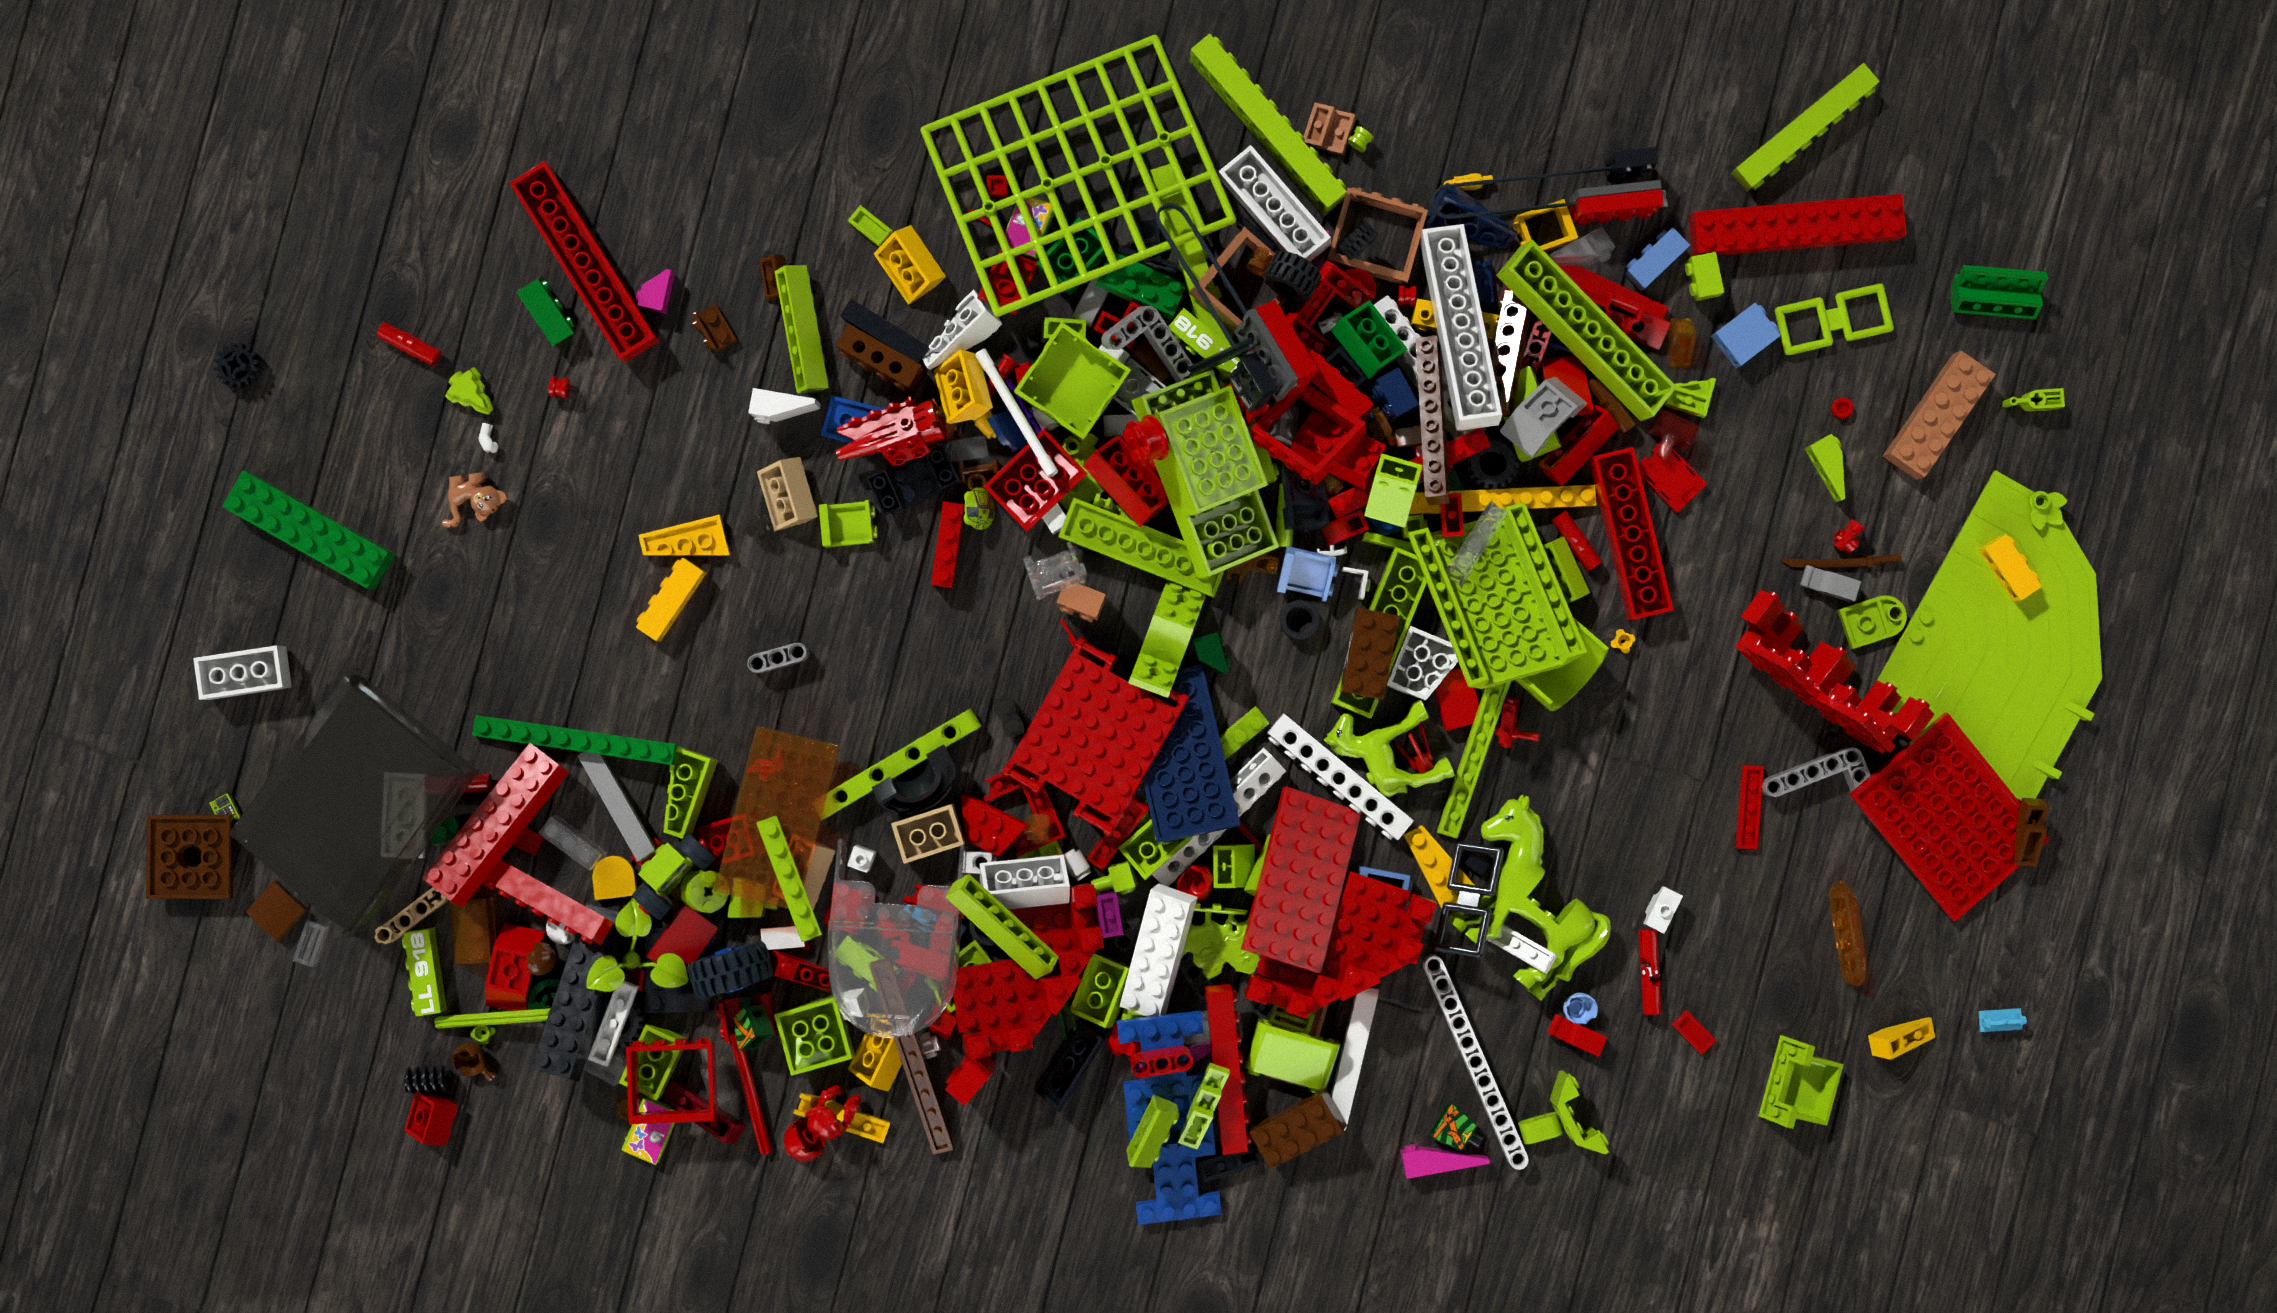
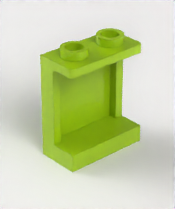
M870 500L819 505L823 547L875 543V538H878L877 525H873L876 509L875 504L871 505Z

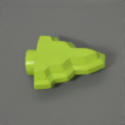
M475 367L465 373L458 371L450 378L449 384L451 387L445 397L452 403L458 402L464 407L472 406L476 411L488 415L494 410L490 398L484 393L485 385L480 380L482 375Z

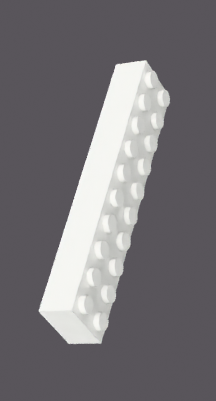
M1464 224L1422 229L1420 245L1456 429L1459 431L1499 425L1502 411Z

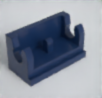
M1488 260L1485 263L1474 261L1472 268L1480 306L1495 305L1492 261Z

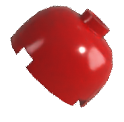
M803 1117L797 1119L787 1128L784 1134V1146L789 1156L801 1162H808L824 1152L822 1148L825 1147V1140L809 1131L807 1127L808 1119Z

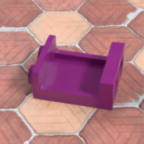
M1109 890L1098 892L1096 894L1097 906H1093L1096 925L1101 927L1102 938L1123 935L1117 892L1111 893Z

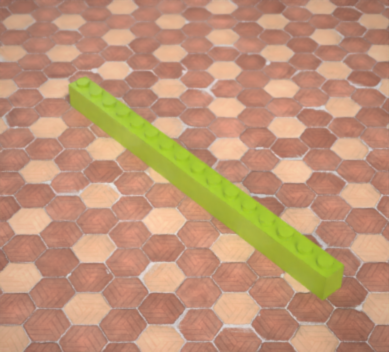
M1170 164L1150 171L1156 191L1178 183ZM1181 191L1160 199L1162 206L1172 203L1182 207L1194 223ZM1172 208L1164 209L1175 237L1192 231L1186 219L1179 211ZM1196 238L1176 247L1198 282L1210 266L1208 267L1206 261L1209 257ZM1180 263L1188 292H1190L1194 284ZM1211 280L1204 289L1219 301V298H1221L1219 286H1214L1213 280ZM1189 294L1197 319L1231 347L1211 312ZM1224 324L1230 336L1234 337V332ZM1215 367L1213 368L1220 389L1225 388L1227 384L1231 383L1230 380L1226 383L1217 375L1219 371ZM1252 421L1247 427L1251 440V428L1257 423L1256 421ZM1252 441L1267 483L1275 482L1277 480L1276 476L1279 475L1276 463L1272 464L1271 455L1267 450L1257 447V443Z

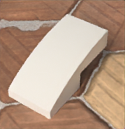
M796 926L761 929V941L766 944L767 950L805 947L804 942H801Z

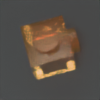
M1028 814V822L1026 823L1030 825L1027 830H1024L1027 840H1032V844H1045V841L1050 840L1052 814Z

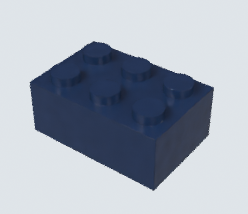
M1399 367L1376 379L1370 388L1372 391L1369 393L1371 399L1375 404H1379L1382 409L1379 411L1381 417L1385 422L1388 421L1390 425L1411 414L1419 405Z

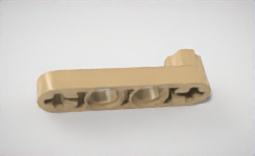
M431 888L383 926L378 927L375 930L376 935L374 937L376 942L388 944L396 941L405 932H408L445 904L448 899L441 895L442 900L436 899L431 903L429 899L436 896L435 891H437L435 888ZM420 902L425 903L427 906L425 914H420L417 911V905ZM403 915H407L410 918V924L407 927L402 926L400 923V918ZM385 929L389 932L390 935L387 938L384 936L386 934Z

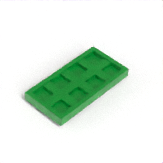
M1113 251L1117 261L1125 258V256ZM1106 259L1104 266L1109 264L1108 259ZM1136 262L1100 276L1095 286L1140 306L1155 307L1162 317L1172 320L1186 284Z

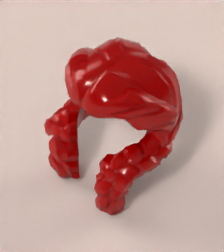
M833 1085L827 1088V1090H823L816 1107L810 1109L806 1114L809 1131L825 1140H832L842 1135L845 1130L851 1127V1122L854 1120L855 1113L861 1103L860 1096L855 1094L847 1099L843 1107L844 1120L841 1122L837 1119L834 1112L825 1106L827 1101L832 1100L843 1092L841 1086Z

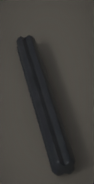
M1245 339L1189 366V375L1192 377L1255 349L1254 339Z

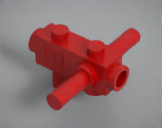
M1506 696L1503 703L1501 724L1496 725L1494 734L1499 736L1498 743H1500L1501 747L1511 748L1514 739L1521 738L1538 742L1540 733L1523 731L1516 727L1519 701L1514 696Z

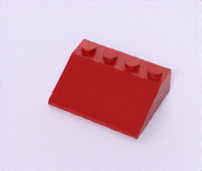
M1045 429L1036 436L1058 469L1057 474L1049 478L1046 476L1028 443L984 485V488L1027 532L1088 474Z

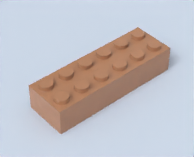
M1963 351L1952 354L1882 457L1914 479L1924 478L1996 374Z

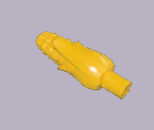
M1472 173L1464 176H1454V179L1445 181L1443 185L1446 183L1454 184L1491 180L1493 177L1492 175L1482 176L1478 173ZM1485 184L1462 186L1456 188L1462 191L1477 190L1482 188V186Z

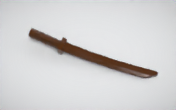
M1894 554L1876 557L1869 555L1864 556V558L1850 559L1783 558L1781 562L1790 567L1805 568L1806 565L1814 568L1857 566L1868 568L1873 567L1875 564L1901 562V555Z

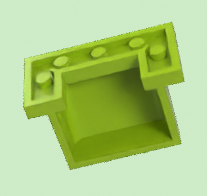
M1780 1035L1759 1116L1791 1129L1794 1128L1796 1119L1827 1126L1844 1064L1814 1056L1815 1046Z

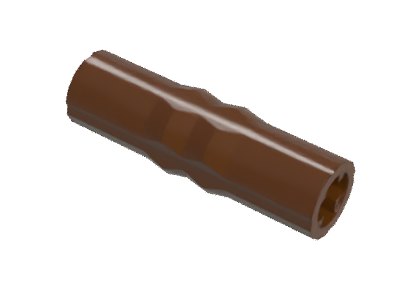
M1596 376L1588 381L1590 391L1598 400L1600 406L1610 412L1618 424V430L1621 434L1637 424L1623 403Z

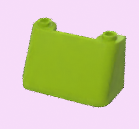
M1258 1017L1244 1067L1248 1069L1247 1073L1260 1076L1261 1073L1309 1087V1091L1317 1093L1327 1088L1340 1043L1332 1038L1325 1039L1324 1041L1323 1037L1312 1036L1276 1024L1272 1026V1023H1269L1268 1020Z

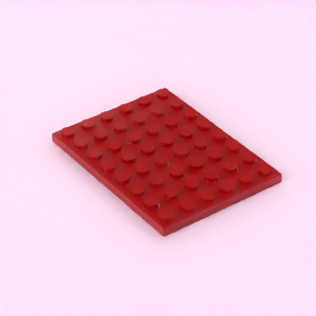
M1943 713L1921 732L1915 742H1909L1849 794L1942 910L1954 922L2020 867L2015 864V835L2021 803L1948 713ZM2047 835L2045 836L2043 846L2050 841Z

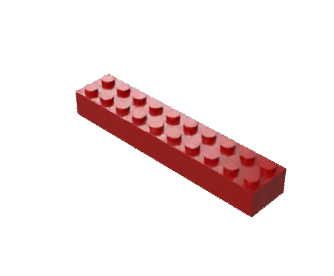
M543 161L511 181L509 184L618 358L626 363L658 343L660 340L637 306V303L551 166Z
M1903 194L1695 211L1688 217L1692 256L1716 252L1717 256L1898 241L1906 236Z

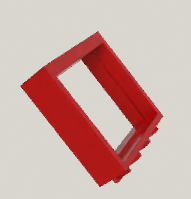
M1309 384L1304 391L1278 401L1251 428L1252 441L1257 443V447L1264 448L1273 458L1280 459L1290 470L1297 471L1303 479H1308L1315 485L1366 435V423ZM1299 398L1348 431L1316 466L1266 432Z
M707 1037L697 1038L696 1042H688L687 1038L675 1039L673 1043H667L666 1039L654 1040V1043L645 1044V1040L633 1041V1044L626 1047L629 1124L715 1121L718 1118L715 1041H709ZM707 1049L709 1109L639 1112L637 1052Z

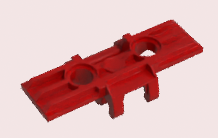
M1580 288L1596 305L1604 307V313L1630 339L1660 349L1671 322L1645 313V303L1633 302L1615 295L1613 291H1610L1607 297H1603ZM1612 302L1636 313L1632 317L1611 309L1609 306ZM1641 320L1644 323L1643 328L1640 331H1634L1632 329L1633 324Z

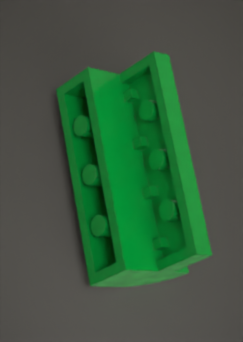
M1963 265L1960 273L1955 274L1952 281V312L2036 320L2043 306L2041 291L2048 280V274L2041 271Z

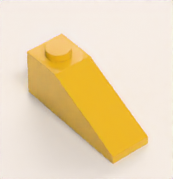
M1927 1017L1883 1028L1869 1035L1868 1038L1872 1056L1892 1060L1935 1038L1932 1018Z

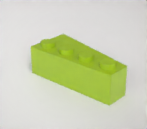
M677 746L675 765H670L671 776L667 792L669 795L665 812L664 833L684 839L689 833L693 834L718 762L717 759Z

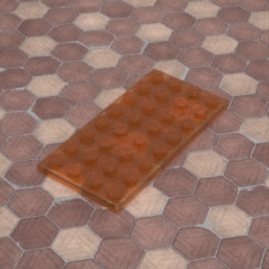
M756 726L714 891L788 908L756 823L775 815L777 816L804 886L839 745Z

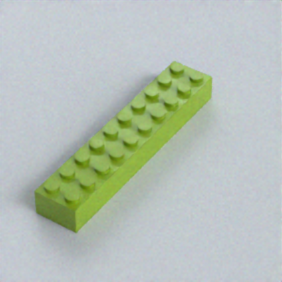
M1209 33L1190 49V63L1325 217L1343 202L1347 192L1345 184L1339 178L1336 180L1331 174L1333 171L1327 163L1323 164L1318 159L1319 155L1313 147L1309 148L1304 143L1305 138L1299 131L1295 132L1290 127L1292 124L1289 119L1277 112L1276 104L1271 99L1268 101L1264 97L1262 88L1258 84L1254 85L1251 82L1249 73L1244 68L1240 69L1236 64V58L1230 52L1226 53L1222 48V42L1216 36L1213 38Z
M1533 240L1520 246L1496 275L1640 421L1654 417L1677 386Z

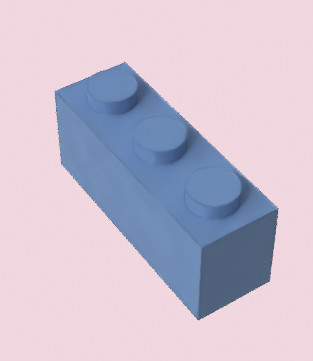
M1674 228L1668 232L1664 229L1656 237L1658 242L1654 246L1649 244L1641 251L1643 256L1639 260L1634 258L1626 266L1628 270L1624 275L1640 292L1690 246Z

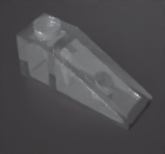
M1600 227L1555 251L1549 257L1557 265H1593L1598 261L1601 263L1607 261L1611 257L1615 245L1603 227Z

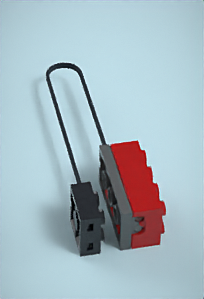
M1172 203L1161 206L1156 213L1157 225L1231 346L1235 345V342L1161 223L1160 212L1167 208L1176 209L1184 216L1245 315L1242 319L1244 322L1238 325L1234 333L1240 342L1253 338L1256 347L1248 351V355L1244 357L1243 355L1238 356L1240 361L1236 365L1237 369L1232 371L1228 379L1248 412L1251 413L1263 408L1272 395L1278 402L1304 391L1319 370L1315 361L1308 354L1304 343L1300 341L1295 333L1294 327L1284 315L1283 309L1274 300L1247 311L1187 212L1182 207Z

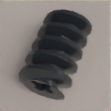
M444 1065L440 1067L439 1072L436 1066H432L431 1072H429L427 1066L423 1068V1072L420 1071L419 1066L415 1067L414 1073H412L411 1067L406 1069L404 1076V1089L406 1093H424L425 1091L427 1093H432L433 1091L439 1093L442 1090L449 1092L451 1089L452 1072L450 1069L446 1071Z

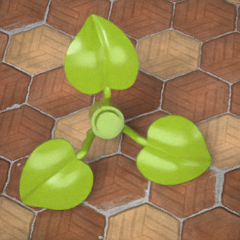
M630 901L618 913L615 920V927L620 935L624 937L633 936L629 952L625 954L618 965L613 956H603L597 959L589 970L586 987L590 990L603 992L617 990L625 979V974L620 968H623L625 971H633L637 967L653 966L655 968L651 971L650 977L656 985L664 988L683 986L688 983L689 979L683 960L676 954L666 953L661 955L657 960V964L654 962H640L639 954L634 952L637 936L644 937L648 935L652 922L650 915H647L638 907L639 903Z

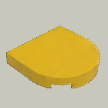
M609 856L600 860L595 866L592 875L595 900L632 896L637 890L635 869L625 858Z

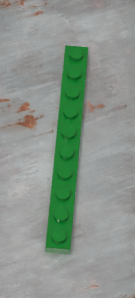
M475 715L472 736L526 744L531 743L533 745L675 765L678 744L479 715Z

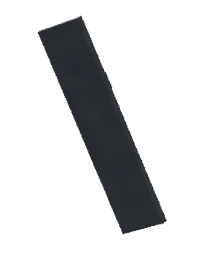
M850 299L840 315L845 320L918 364L929 349V346L853 299Z

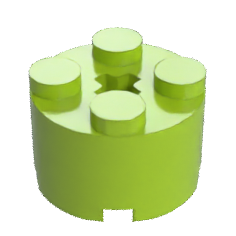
M699 869L689 872L683 878L680 887L683 903L695 911L713 913L719 910L725 904L730 894V887L726 879L720 873L711 870Z

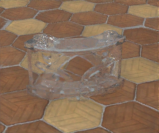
M1070 541L1066 542L1067 551L1033 562L1031 555L1023 558L1037 600L1044 599L1047 595L1080 583H1086L1084 576L1087 575L1084 564H1079L1077 557L1080 555L1076 544L1072 545ZM1074 571L1075 575L1069 577L1068 572ZM1062 574L1065 579H1061L1059 575Z

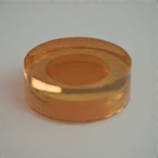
M628 1098L620 1101L616 1108L617 1115L623 1120H629Z

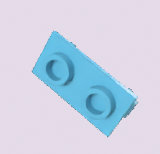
M2021 1008L1978 1011L1980 1032L2023 1030L2022 1026L2027 1023L2026 1017L2021 1015Z

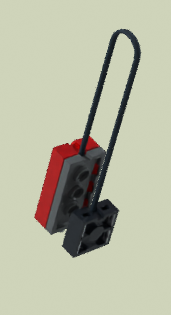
M1656 147L1615 151L1611 157L1604 161L1605 167L1446 184L1440 186L1434 192L1432 207L1435 213L1444 219H1457L1569 206L1573 223H1578L1579 226L1590 224V221L1597 220L1598 223H1607L1615 218H1618L1619 221L1630 220L1633 216H1639V219L1649 218L1659 208L1668 207V201L1666 199V190L1661 189V180L1577 189L1574 195L1568 198V203L1459 215H1445L1437 209L1435 204V197L1439 191L1453 187L1605 171L1606 178L1613 177V180L1625 179L1626 176L1633 175L1634 178H1641L1646 176L1658 164Z

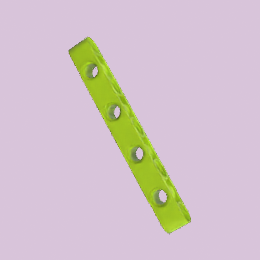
M972 708L817 798L811 804L822 821L872 792V787L888 777L896 778L926 760V754L943 744L945 747L950 746L982 725ZM952 726L956 729L954 738L946 736V728ZM912 748H917L920 751V756L916 760L912 759L909 755ZM876 769H880L884 773L881 781L875 780L873 776ZM841 790L845 791L848 795L845 802L838 800L837 794Z

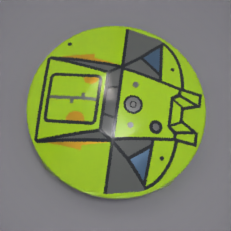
M975 488L964 495V522L975 529L982 530L992 523L995 515V505L991 494L987 490Z

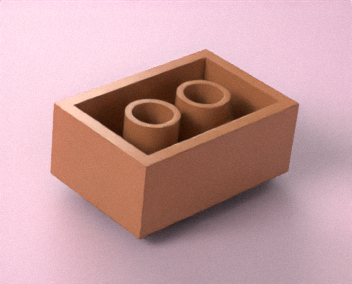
M1065 579L1056 603L1060 606L1059 609L1070 615H1073V612L1079 613L1081 619L1092 623L1093 619L1098 621L1107 597L1104 593Z

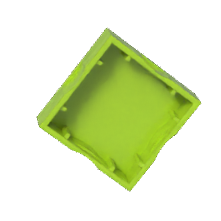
M1061 321L1044 346L1043 352L1014 390V394L1084 441L1131 372V369L1108 353L1094 347L1085 337Z

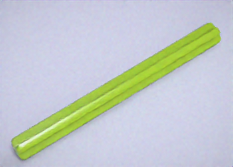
M550 1008L438 1016L434 1022L435 1027L438 1029L547 1021Z

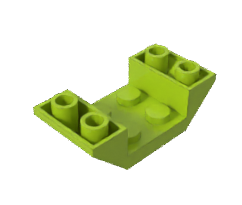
M1563 1070L1559 1071L1550 1102L1555 1112H1557L1558 1118L1568 1137L1578 1146L1602 1154L1609 1153L1606 1147L1609 1143L1603 1133L1601 1134L1599 1130L1596 1131L1592 1126L1583 1130L1580 1124L1571 1117L1574 1115V1112L1569 1103L1566 1102L1579 1096L1577 1089L1580 1087L1574 1076L1572 1077L1570 1073L1567 1074Z

